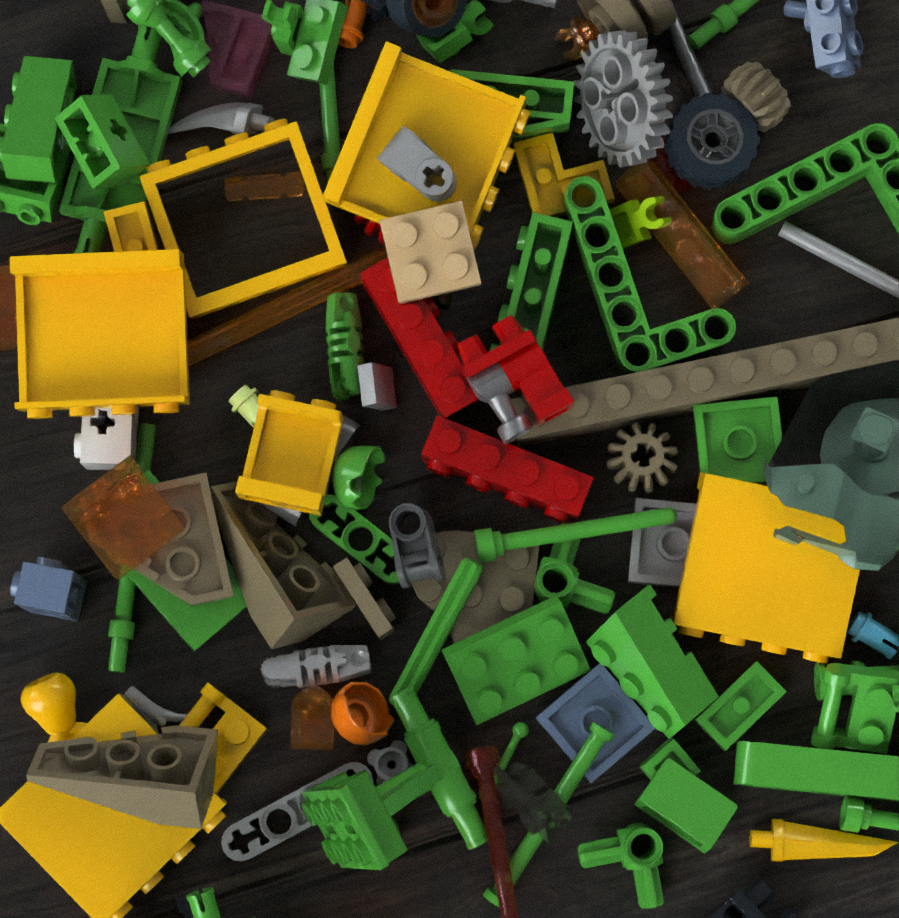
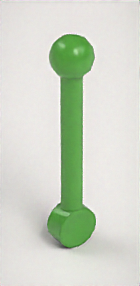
M517 722L513 726V737L488 785L479 790V798L482 802L490 803L495 799L494 789L518 743L529 733V727L526 723Z

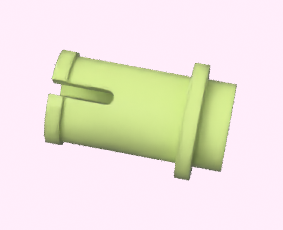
M246 384L228 402L233 406L231 411L233 413L239 412L254 428L259 408L257 404L258 396L256 395L258 390L256 388L250 389Z

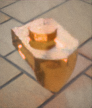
M316 685L310 686L298 692L293 698L291 705L290 749L333 750L334 725L331 721L333 697L325 689Z

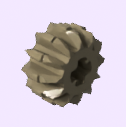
M747 61L742 66L736 67L729 74L730 76L721 87L722 94L728 95V98L733 100L736 98L742 102L741 105L745 109L748 108L753 114L754 122H757L759 128L757 131L765 133L783 120L782 118L788 113L791 103L787 97V90L779 83L780 79H776L772 75L770 69L765 70L758 62L752 63Z
M638 422L632 423V437L626 431L620 429L616 436L621 444L610 443L607 449L611 454L618 456L607 461V468L612 470L622 469L616 474L614 481L619 484L627 477L630 478L628 491L631 493L635 492L638 482H643L645 493H652V478L664 487L668 483V479L662 471L674 473L677 468L674 462L667 460L677 455V447L663 448V445L670 439V434L665 432L658 438H655L653 435L656 431V425L653 423L649 424L646 434L641 433V427ZM638 449L646 450L644 455L648 453L652 455L647 467L638 466L640 461L636 463L632 461Z

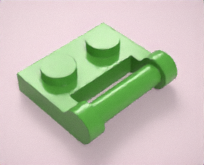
M841 663L828 664L824 675V681L827 683L822 710L819 724L813 728L811 744L820 749L831 750L835 747L887 754L896 712L892 707V701H899V697H892V688L895 684H899V671ZM849 684L855 685L846 728L835 727L843 689Z

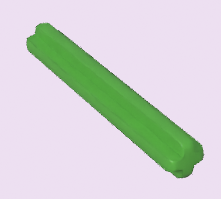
M465 557L460 562L390 696L412 685L416 695L419 692L483 572V566L477 561Z

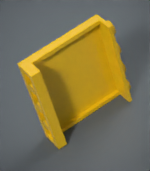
M386 41L322 197L328 204L380 224L379 220L462 201L475 251L484 227L477 224L483 210L491 212L499 188L493 185L499 171L507 173L515 153L514 149L509 148L514 133L523 134L531 111L525 109L526 97L520 95L518 99L407 55L402 52L401 47ZM403 125L421 138L434 153L451 167L457 184L453 195L447 200L435 202L427 199L407 181L401 180L377 159ZM431 173L427 178L431 183L430 187L434 184L441 187L445 183L442 173L439 176Z
M180 249L10 256V274L15 276L19 376V402H14L15 409L22 412L27 411L28 419L53 418V410H69L70 417L95 416L96 408H111L112 415L137 414V407L153 406L154 413L179 412V405L190 404L184 254Z
M700 472L697 489H700L676 606L674 615L670 614L674 624L679 626L678 633L703 638L704 631L721 634L720 642L737 646H745L746 640L761 642V650L786 655L787 648L804 651L803 659L827 664L829 657L841 659L860 570L848 566L836 554L803 541L793 545L773 537L775 528L781 529L785 526H790L842 544L846 542L844 526L832 518L784 506L780 499L772 494L766 485Z
M118 693L72 739L93 737L97 742L121 739V733L135 731L136 737L158 733L132 707V704L123 694ZM29 781L0 807V824L91 918H123L133 908L128 900L139 889L147 894L164 877L159 870L170 859L178 864L195 847L190 839L201 830L156 824ZM214 790L202 828L207 833L212 831L226 817L221 809L227 802L224 798L221 799Z

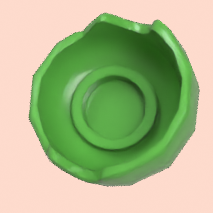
M380 446L349 447L336 458L332 469V483L337 499L346 508L355 510L367 509L374 500L376 487L383 482L376 475L375 466L386 460V456Z

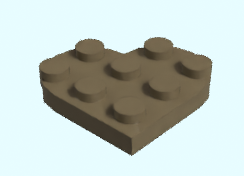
M456 530L443 531L436 534L444 561L445 579L438 581L434 577L411 583L418 599L431 610H436L460 562L465 557L479 563L474 532ZM539 546L504 551V556L496 557L497 561L481 563L483 572L449 633L454 644L533 606Z

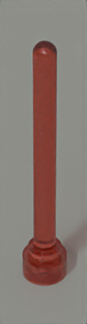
M489 746L466 751L464 755L467 770L472 771L473 778L478 780L501 918H519L494 775L498 774L497 766L501 765L498 747Z

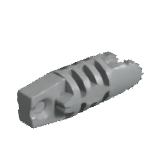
M331 645L313 649L294 650L293 654L278 655L275 658L272 656L265 661L263 660L262 668H260L262 676L269 687L298 686V688L340 683L370 674L371 662L367 645Z

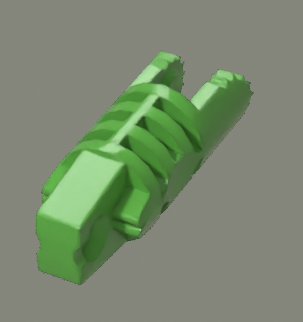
M335 292L327 297L325 325L326 333H328L326 337L328 345L327 355L329 356L328 367L331 393L335 400L344 401L351 396L361 394L357 366L365 364V359L362 355L364 354V346L362 345L363 334H361L363 329L356 294Z

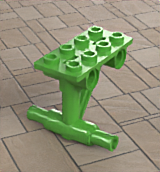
M413 685L389 697V700L392 702L406 729V732L403 733L405 736L404 740L417 764L376 787L368 772L363 770L350 777L347 776L346 772H342L313 788H308L301 792L305 799V802L301 804L303 812L312 826H319L326 839L321 842L322 848L333 865L338 863L341 868L382 870L388 867L389 862L408 850L391 816L430 790L442 813L446 814L447 817L452 816L466 843L467 849L476 848L492 838L474 806L477 802L474 790L470 788L456 756L449 748L440 730L441 727L438 721H435L434 718H428L414 691Z

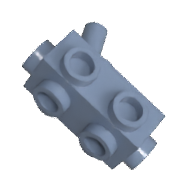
M787 0L784 5V15L786 17L804 19V27L808 33H811L815 67L830 74L832 78L849 77L856 73L855 69L861 67L860 56L863 53V41L859 31L855 28L854 21L855 14L858 11L857 0H806V3Z

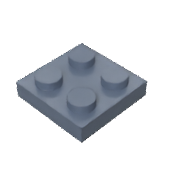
M600 663L536 717V720L572 762L592 731L589 727L593 721L615 735L611 742H605L584 775L590 783L594 782L655 729L648 717L623 692L619 683Z

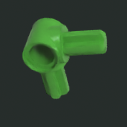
M581 539L553 543L549 557L541 559L535 577L534 594L536 598L543 602L557 595L563 607L568 608L571 602L603 614H608L614 602L615 592L578 579V569L573 566ZM550 574L559 576L563 580L564 590L558 593L549 592L543 585V578Z
M632 823L625 828L616 829V836L583 842L578 845V858L582 868L621 862L623 868L626 867V870H633L639 906L648 909L656 908L663 904L664 897L658 866L663 864V842L661 837L651 827L643 823ZM640 834L649 835L651 839L649 850L641 855L633 854L631 851L632 840Z

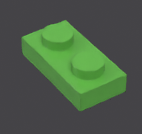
M306 0L287 72L288 76L295 79L328 84L348 9L347 5L333 0Z
M756 661L695 721L723 751H726L787 691Z

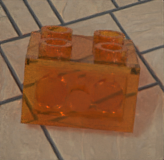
M131 455L61 507L115 579L124 577L184 530L183 524L148 481L141 467Z

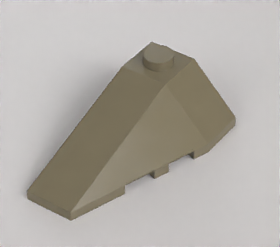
M237 482L210 486L216 519L249 614L271 649L303 642L356 606V602L335 570L326 562L319 565L304 550L307 543L298 534L292 538L276 523V514L263 507L261 503L239 499L235 493Z
M176 725L161 727L162 734L136 737L135 731L121 733V739L97 742L93 737L40 743L26 774L27 781L156 824L201 829L213 796L219 738L218 730Z

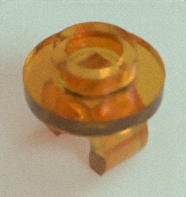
M575 16L569 21L570 28H563L555 35L556 40L560 42H565L571 37L574 40L573 48L564 54L565 59L577 60L581 58L582 51L590 50L588 42L598 40L599 32L595 25L589 19L583 20L579 16Z

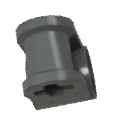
M403 503L397 506L389 517V528L395 552L396 573L403 589L409 588L412 582L434 577L438 581L444 580L446 576L445 566L432 516L426 510L412 503ZM418 514L421 524L419 529L414 534L406 535L403 530L404 520L409 515Z

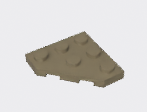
M207 473L81 499L90 542L191 606L234 597Z

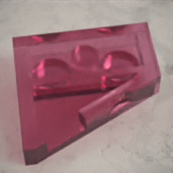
M203 0L201 8L202 13L205 15L207 31L205 43L212 49L209 52L211 62L208 64L210 83L216 89L251 98L273 39L271 36L272 24L263 20L261 14Z

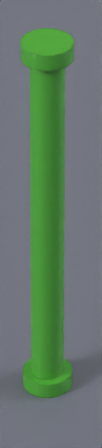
M594 721L589 727L592 732L494 886L492 888L487 887L483 893V896L494 905L502 909L506 907L509 902L506 897L606 741L611 742L615 735L602 725Z

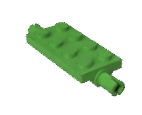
M139 24L131 56H127L126 60L123 61L102 58L92 95H113L151 165L161 161L183 81L181 76L165 73L157 68L158 65L155 63L162 36L155 28L149 30L148 26ZM74 156L59 208L61 215L84 221L74 254L101 252L108 229L103 211L148 201L139 177L147 174L146 168L124 186L92 189Z

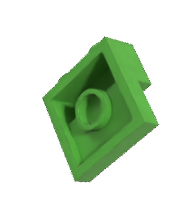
M0 123V136L5 137V125ZM66 139L55 183L6 179L3 162L0 161V213L2 211L15 214L20 221L28 225H38L40 221L52 223L64 193L63 180L73 157V152Z

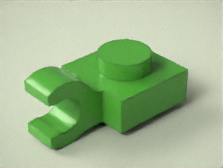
M266 0L261 17L266 22L272 24L271 36L282 54L292 56L303 9L301 5L286 1L282 9L275 6L271 0Z
M474 0L466 5L461 19L449 32L440 37L426 38L418 34L416 36L421 46L441 63L447 58L456 55L461 48L473 41L470 34L483 35L490 31L494 25L485 16L475 21L477 16L486 9L480 2Z

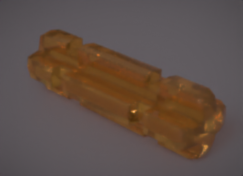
M300 172L286 173V177H280V173L247 176V180H242L241 176L227 177L224 181V192L228 201H243V196H248L249 200L282 198L283 193H287V197H297L304 195L305 184Z

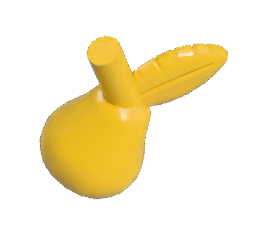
M58 672L48 674L24 687L20 699L22 707L50 735L48 742L70 740L87 724L76 722V689L72 680L65 674Z

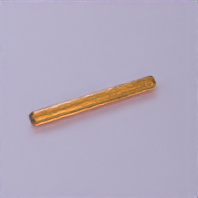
M386 247L377 249L188 340V367L327 301V297L335 292H345L362 284L360 273L387 258Z

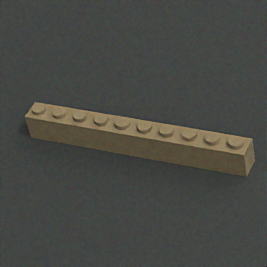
M899 318L566 387L574 400L573 409L540 427L523 397L512 398L510 400L517 415L526 414L534 427L528 433L517 438L518 447L521 448L631 425L635 422L641 423L693 412V405L755 399L808 388L812 382L831 374L882 363L899 362Z

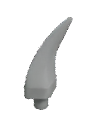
M238 102L226 103L205 108L181 119L170 127L168 134L201 127H214L232 132V134L247 132L249 136L256 133L257 130L265 132L263 126L275 121V119L262 115V105Z

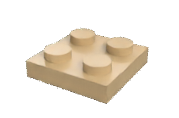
M462 201L379 220L399 304L482 285Z

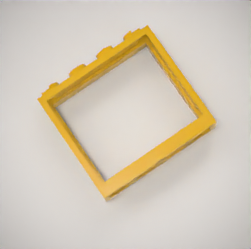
M286 118L273 121L263 126L264 133L250 138L247 132L233 135L224 140L226 145L212 151H210L209 146L193 149L185 153L187 160L172 165L169 159L159 161L147 166V174L139 176L165 250L179 249L157 188L158 185L290 140L329 251L200 297H196L185 267L186 309L192 320L347 265L297 121L288 124Z

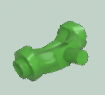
M128 0L127 4L131 9L126 14L127 17L136 25L143 24L156 29L171 46L174 57L173 66L181 77L189 72L194 78L211 62L206 56L212 49L205 43L204 32L199 21L204 10L199 3L193 2L187 7L178 0Z

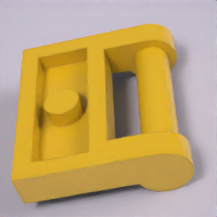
M207 682L200 691L203 695L179 726L198 728L216 705L226 712L213 728L217 729L219 734L213 790L218 794L268 729Z

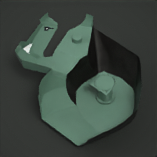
M899 362L882 363L839 372L812 382L769 464L765 458L764 476L770 492L776 495L784 506L836 520L844 526L846 542L838 544L790 526H785L781 529L775 528L773 537L793 545L803 541L838 555L839 559L845 564L858 570L879 571L894 558L899 549Z

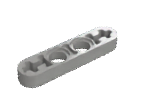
M358 762L344 764L243 818L225 830L221 841L223 852L234 861H246L312 826L301 806L305 802L301 792L351 769L355 773L366 770L374 783L372 772L367 766ZM283 809L290 815L291 826L287 832L275 834L268 828L267 818L273 810ZM258 818L261 831L270 842L262 845L261 837H258L248 843L250 850L248 853L243 854L240 849L233 851L230 843L235 840L233 833L236 830H239L242 835L251 833L256 830L251 822Z

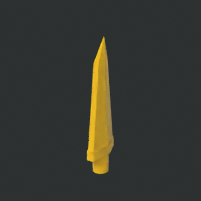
M772 819L771 831L750 830L749 836L750 847L771 848V861L774 862L875 856L899 843L786 822L783 819Z

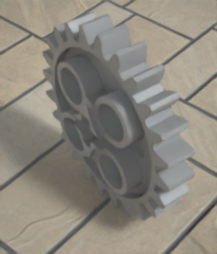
M626 30L599 34L598 40L589 41L590 50L582 51L581 53L585 64L576 66L582 76L581 80L574 81V85L580 89V95L574 97V101L581 104L582 110L577 113V118H584L586 122L582 133H590L592 135L589 146L590 148L599 146V158L608 157L609 165L618 164L619 167L647 163V159L655 158L657 156L656 149L664 147V142L660 135L670 133L664 121L665 119L673 118V114L666 109V103L671 102L673 97L665 94L664 88L669 85L670 79H662L661 72L665 67L664 62L657 64L654 62L657 50L656 48L647 50L648 40L646 38L638 39L637 32L626 33Z

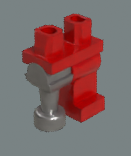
M512 315L492 326V330L501 344L499 347L487 352L478 334L458 344V350L464 364L463 375L468 384H470L475 396L480 401L489 403L502 422L497 432L504 444L516 440L534 428L526 414L517 415L509 397V394L519 390L539 427L573 409L574 405L573 398L566 387L564 388L531 330L525 332Z

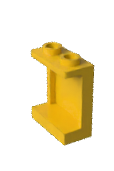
M271 390L269 396L259 394L257 400L259 408L243 476L238 477L235 493L239 499L322 516L344 421L342 412L335 410L336 404L325 400L312 399L311 404L294 401V395L283 391Z

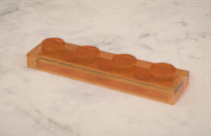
M650 158L647 159V163L631 166L614 182V185L627 201L638 199L640 205L647 198L664 196L665 201L656 205L654 214L658 219L671 217L672 222L666 227L650 229V231L712 309L723 307L749 284Z

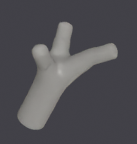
M131 686L123 695L157 733V723L160 726H164L167 721L182 722L187 714L174 713L156 705L134 686Z

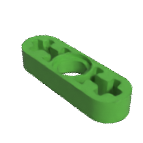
M326 494L324 507L330 508L334 504L337 506L335 513L343 522H347L348 516H352L355 520L344 528L341 538L334 535L340 530L339 526L330 520H327L324 524L320 523L319 521L322 516L309 514L313 526L353 559L360 562L362 566L381 581L389 585H399L396 572H392L389 576L384 573L387 567L381 559L376 556L373 564L367 561L368 558L378 551L381 541L388 545L382 549V552L389 558L394 559L395 552L392 539L356 510L346 508L335 495ZM358 528H365L373 535V543L365 551H356L349 545L350 534Z

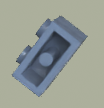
M37 557L36 564L23 562L21 571L14 573L10 593L11 596H15L14 604L30 613L79 622L88 581L74 571H70V567L62 565L61 561Z

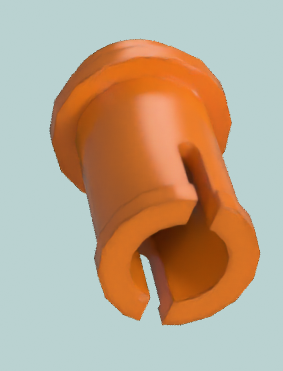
M345 0V5L348 6L338 45L354 49L364 39L362 28L367 15L366 10L370 6L360 0Z

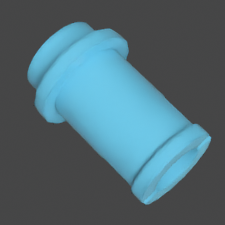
M858 611L847 628V633L852 636L851 641L857 642L859 640L885 655L886 658L891 659L897 651L882 640L886 639L899 647V634L872 619V613L867 612L864 614Z

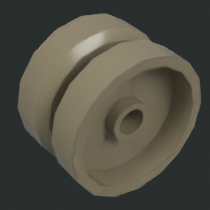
M577 0L583 14L598 34L626 30V33L637 32L638 39L646 38L649 40L648 33L654 36L661 35L675 23L677 17L670 0Z

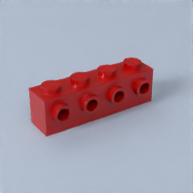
M388 257L360 273V281L438 415L448 419L478 402L479 399L475 396L470 384L465 379L463 365L457 357V354H459V343L450 330L443 333L436 321V318L441 316L432 297L399 304Z
M438 415L421 453L422 462L428 464L426 468L431 472L447 478L452 473L467 479L465 484L473 489L484 493H489V490L492 489L506 495L504 500L526 509L529 505L545 510L543 514L545 517L563 524H567L568 520L578 522L594 479L590 475L509 443L504 444L499 439Z

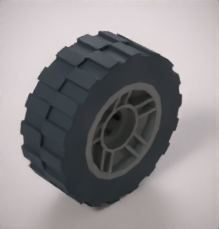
M705 93L704 96L698 97L697 95L691 98L687 104L684 103L669 123L670 133L664 137L666 139L664 151L669 158L667 162L671 168H674L677 172L676 175L681 180L685 179L689 182V185L693 187L700 186L706 190H711L714 187L721 189L731 182L732 184L736 182L751 166L758 153L756 149L760 144V136L757 133L759 128L757 122H754L752 118L753 114L748 108L745 109L741 105L742 102L736 98L735 100L728 98V95L721 93L720 95ZM709 135H713V141L718 147H709L705 139Z

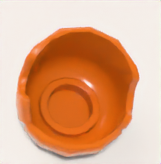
M367 682L348 683L339 690L331 705V721L343 738L353 744L368 745L381 740L388 735L387 731L394 723V718L389 715L388 703L381 691Z

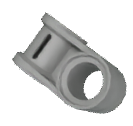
M404 125L377 157L392 173L404 182L407 181L431 201L441 202L447 200L456 190L457 181L451 167L434 153L421 138ZM431 173L436 176L442 173L445 183L441 187L436 184L430 187L431 183L427 178Z

